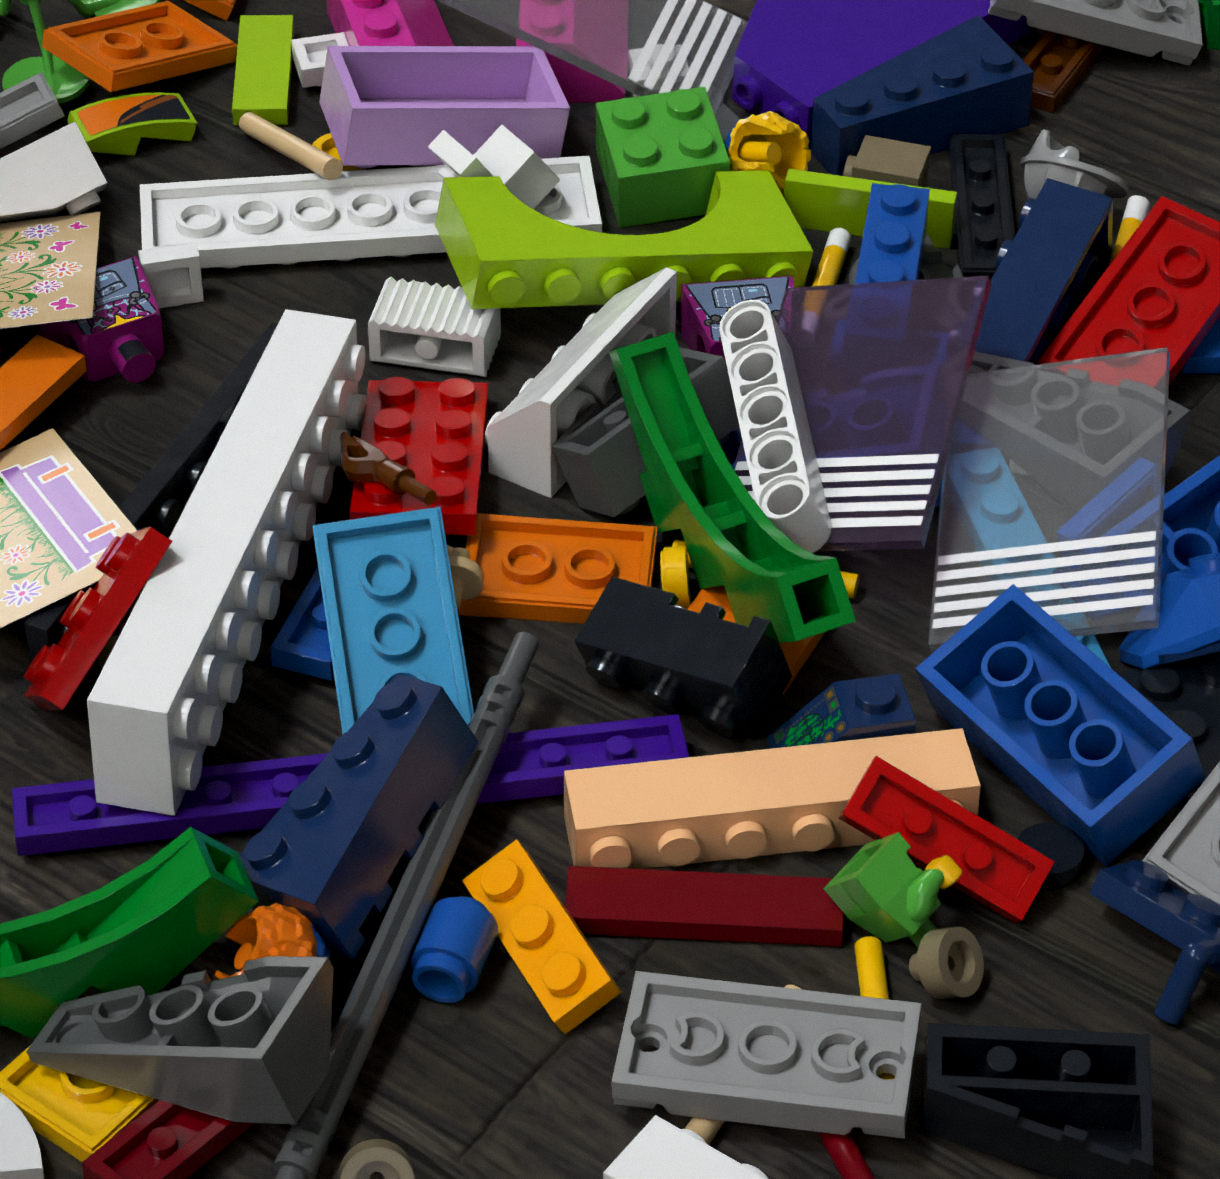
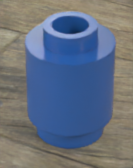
M460 896L441 899L433 906L411 958L412 982L416 989L424 996L442 1003H455L462 1000L466 993L476 987L498 934V924L495 918L481 902L470 897Z

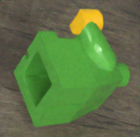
M897 832L882 839L866 843L823 890L849 920L879 939L888 943L909 937L918 948L920 941L926 933L938 929L929 917L941 905L937 897L939 889H946L953 885L962 876V870L948 855L933 859L924 871L916 868L906 853L911 846Z

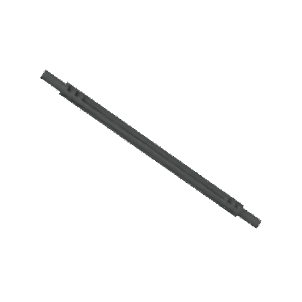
M519 632L514 636L498 675L490 677L486 683L483 695L480 697L475 713L468 724V727L478 740V744L441 809L431 811L421 833L424 838L414 856L409 860L331 1036L329 1073L297 1124H291V1129L287 1132L282 1143V1149L277 1154L272 1166L273 1173L276 1175L275 1179H316L319 1165L322 1164L328 1145L335 1135L337 1124L495 759L510 730L509 727L513 724L517 709L520 707L525 696L522 684L539 647L538 639L530 633Z

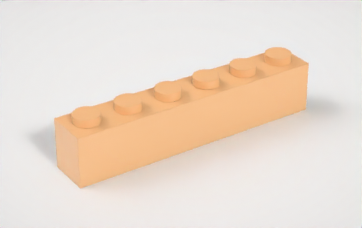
M963 728L565 770L564 820L574 866L648 869L730 859H748L757 856L803 851L812 852L821 849L865 845L875 841L838 819L875 756H878L977 816L981 785Z

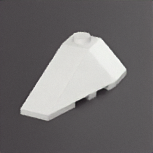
M76 122L0 158V222L55 215L65 209L68 210L70 215H75L101 202L97 193L105 190L107 181Z

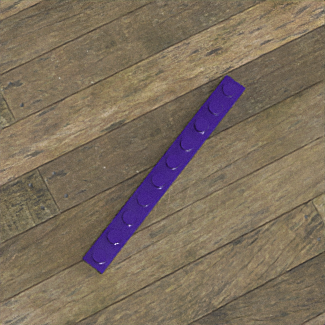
M679 714L508 733L476 804L564 794L565 770L687 758L689 753ZM328 753L202 767L196 789L194 791L186 790L175 816L96 803L94 779L12 788L18 856L173 839L190 827L205 835L261 829L267 825L287 802L291 792L307 779Z

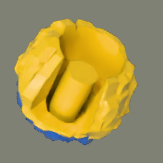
M771 111L756 116L752 114L748 118L740 119L731 132H728L727 138L724 141L730 160V171L769 170L783 196L788 169L807 171L808 162L811 160V150L808 145L810 141L806 132L802 131L799 125Z

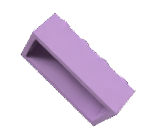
M328 46L319 103L343 166L354 165L360 168H373L377 165H409L412 167L443 165L444 163L428 148L442 130L446 131L474 155L501 124L531 148L541 159L560 158L570 106L542 47Z

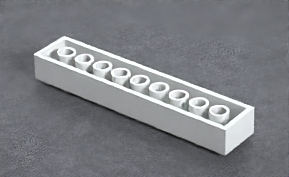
M285 309L169 537L173 542L150 575L87 699L96 803L175 816L186 790L194 791L196 789L202 771V755L207 745L215 746L218 742L222 728L223 710L227 702H236L241 689L242 669L246 660L254 661L256 659L261 643V628L265 619L273 620L275 618L280 601V587L284 579L292 580L298 562V548L302 541H310L313 535L312 525H315L316 509L319 503L326 504L330 498L334 470L336 466L342 467L340 435L342 432H345L351 436L353 430L360 431L362 429L367 400L365 395L358 394V382L364 370L365 347L357 345L355 319Z

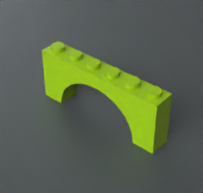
M769 170L716 171L705 217L684 228L664 233L647 235L608 234L564 224L528 207L508 190L499 176L444 177L435 227L471 309L605 305L615 294L666 267L677 271L676 302H681L682 284L783 276L793 277L794 298H801L813 255L811 245Z

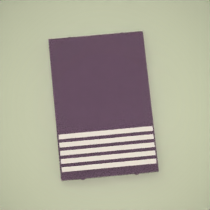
M988 276L786 288L776 322L792 349L831 520V534L827 542L817 551L921 549L925 547L992 285ZM741 439L733 469L755 501L743 441Z

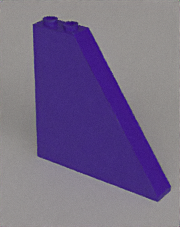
M756 0L734 56L732 100L755 116L771 111L799 125L801 130L806 132L810 141L808 144L809 149H811L813 100L823 93L977 15L1007 45L1037 30V28L1028 26L1027 18L1023 15L1017 21L988 14L990 0Z

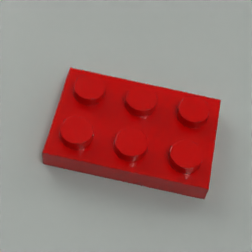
M151 526L132 533L126 532L122 538L118 535L115 536L96 564L95 568L104 574L95 588L92 589L90 587L86 592L80 590L64 612L59 623L67 627V631L57 645L52 644L51 647L44 645L28 667L23 678L32 684L25 693V698L45 711L63 710L173 542Z

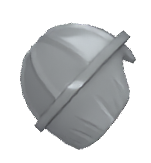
M1049 130L1041 131L1029 154L1023 157L1020 163L1024 172V186L1028 199L1030 197L1037 198L1047 178L1106 195L1113 199L1124 198L1130 188L1128 183L1118 175L1103 168L1080 162L1079 150L1073 146H1062L1050 136Z

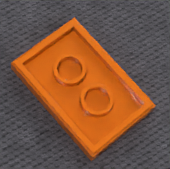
M170 1L44 29L42 47L109 92L233 63L236 60L238 46L226 36Z
M478 513L476 535H468L465 549L470 552V560L476 562L483 569L485 577L482 591L479 595L469 600H461V605L457 608L458 615L584 624L611 577L652 587L658 527Z

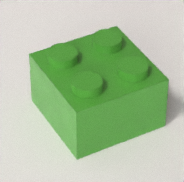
M705 86L595 103L596 152L619 228L706 215L716 171H730V160Z

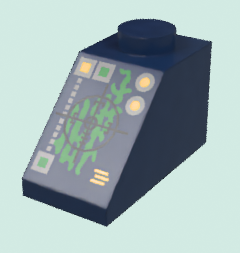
M900 673L834 682L767 737V749L915 733L916 718Z

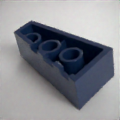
M977 15L814 98L811 154L829 174L843 176L847 157L849 155L857 156L865 135L931 146L930 155L948 150L949 134L999 135L1029 126L1034 71Z
M1047 178L1037 198L1030 197L1026 201L1019 219V230L1013 241L1007 239L1002 244L996 260V272L990 283L982 282L978 287L972 304V315L966 326H957L951 337L948 347V358L955 361L966 351L971 350L1033 363L1038 373V360L1091 291L1094 281H1098L1109 266L1112 256L1113 198Z
M397 674L389 684L385 685L377 693L372 704L353 726L335 741L331 751L307 779L291 792L287 802L261 832L249 840L240 858L259 901L252 907L253 910L259 906H270L274 903L286 907H294L313 923L315 931L322 937L326 948L352 959L356 957L365 941V938L359 931L370 911L381 913L393 892V889L387 882L401 857L412 858L424 838L420 832L419 825L427 812L441 809L478 744V740L442 686Z

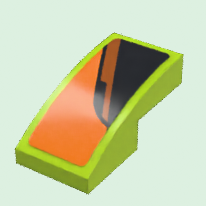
M164 92L138 93L104 99L70 111L67 119L68 124L76 122L91 152L133 156L136 154L141 137L192 141L197 126V121L180 93Z

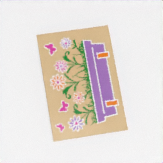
M100 212L0 223V329L93 318Z
M53 428L0 452V628L98 582L104 573L95 567L110 542L117 535L122 538L126 532L132 533L137 531Z

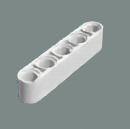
M760 300L742 301L732 306L723 315L719 331L755 502L769 520L791 541L813 553L827 542L831 534V520L792 349L767 304Z

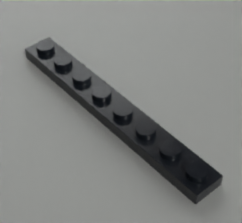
M271 323L119 507L137 531L151 526L164 536L172 534L278 324ZM98 582L81 590L86 592L90 587L94 589ZM79 591L33 612L24 622L30 664L44 645L51 647L52 644L57 645L68 629L59 622Z

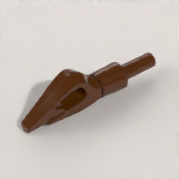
M345 432L341 433V465L350 481L382 483L398 495L408 493L426 505L434 503L437 497L436 492L417 481L413 470L389 459L382 451L356 436L351 437Z

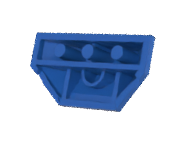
M1220 553L1193 557L1189 559L1190 569L1167 574L1153 596V604L1146 606L1119 647L1120 661L1146 669L1220 652Z

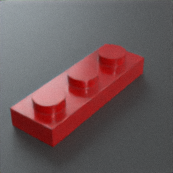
M878 756L871 760L838 819L874 840L899 832L911 846L906 852L914 864L924 870L933 859L945 855L950 856L962 870V876L951 886L1015 924L1023 920L1055 862Z

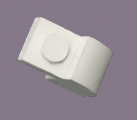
M502 124L474 155L444 130L428 146L444 163L437 171L443 178L499 176L508 190L532 209L560 181V178L531 148Z

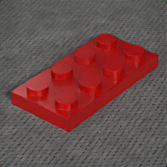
M1161 196L1038 360V373L1067 379L1071 371L1090 375L1091 383L1094 385L1120 390L1123 383L1127 382L1145 386L1163 395L1220 317V222Z
M404 377L369 380L360 439L382 451L389 459L413 470L415 479L434 490L437 497L434 503L426 505L408 493L398 495L382 483L354 482L350 520L441 507L445 535H476L485 447L484 436L489 405L488 383L471 382L463 378H451L443 382L411 381Z

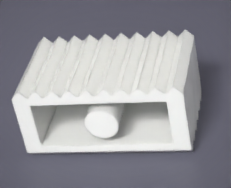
M389 277L383 285L368 322L370 361L486 377L495 348H497L498 340H500V308L471 309L461 286L453 289L448 284L442 288L438 283L430 286L426 281L423 283L415 280L407 282L403 278L396 281L393 277Z

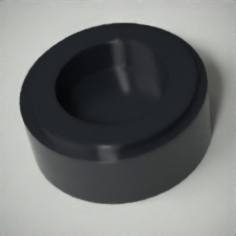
M1045 822L1029 826L1020 833L1019 841L1055 861L1040 888H1063L1079 878L1083 868L1085 847L1082 839L1075 831L1061 824Z

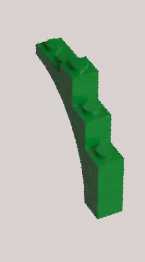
M674 332L610 351L609 354L646 472L640 473L639 476L655 527H658L657 533L681 528L699 589L724 585L735 622L749 626L754 616L769 619L773 624L779 643L796 642L855 622V616L837 558L815 555L791 541L769 520L750 496L732 468L705 416L689 378Z
M190 827L148 861L102 888L48 911L1 923L0 1027L6 1026L33 1039L42 1031L62 1002L77 999L90 986L99 994L138 985L145 990L147 995L158 993L259 902L239 853Z

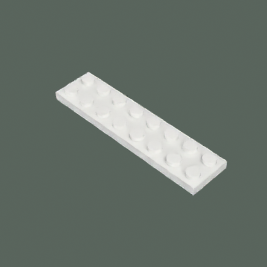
M575 156L542 159L560 178V181L534 210L567 225L602 232V221L590 157ZM442 165L342 171L341 175L335 180H328L317 173L140 184L142 250L196 242L201 268L222 267L228 269L247 265L277 263L290 265L307 261H349L355 258L407 257L413 254L446 252V249L435 227L441 195L440 191L443 184V177L437 171Z

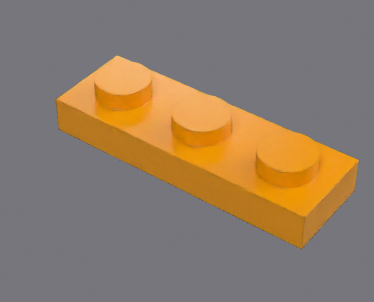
M517 839L462 880L472 897L481 902L495 918L498 924L497 936L552 1021L565 1035L622 993L529 852Z

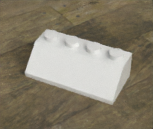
M666 267L615 294L597 313H592L588 316L582 329L566 346L562 345L555 351L551 361L535 378H530L524 383L518 396L502 412H496L492 416L484 436L485 444L488 446L490 474L549 498L563 486L567 480L552 445L592 403H600L601 407H603L615 395L616 390L612 382L617 376L609 354L610 351L670 332H674L675 335L677 271Z

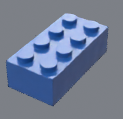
M1014 584L915 668L932 708L955 729L963 728L966 739L1055 821L1075 831L1082 839L1084 847L1105 866L1110 864L1206 779L1193 739Z

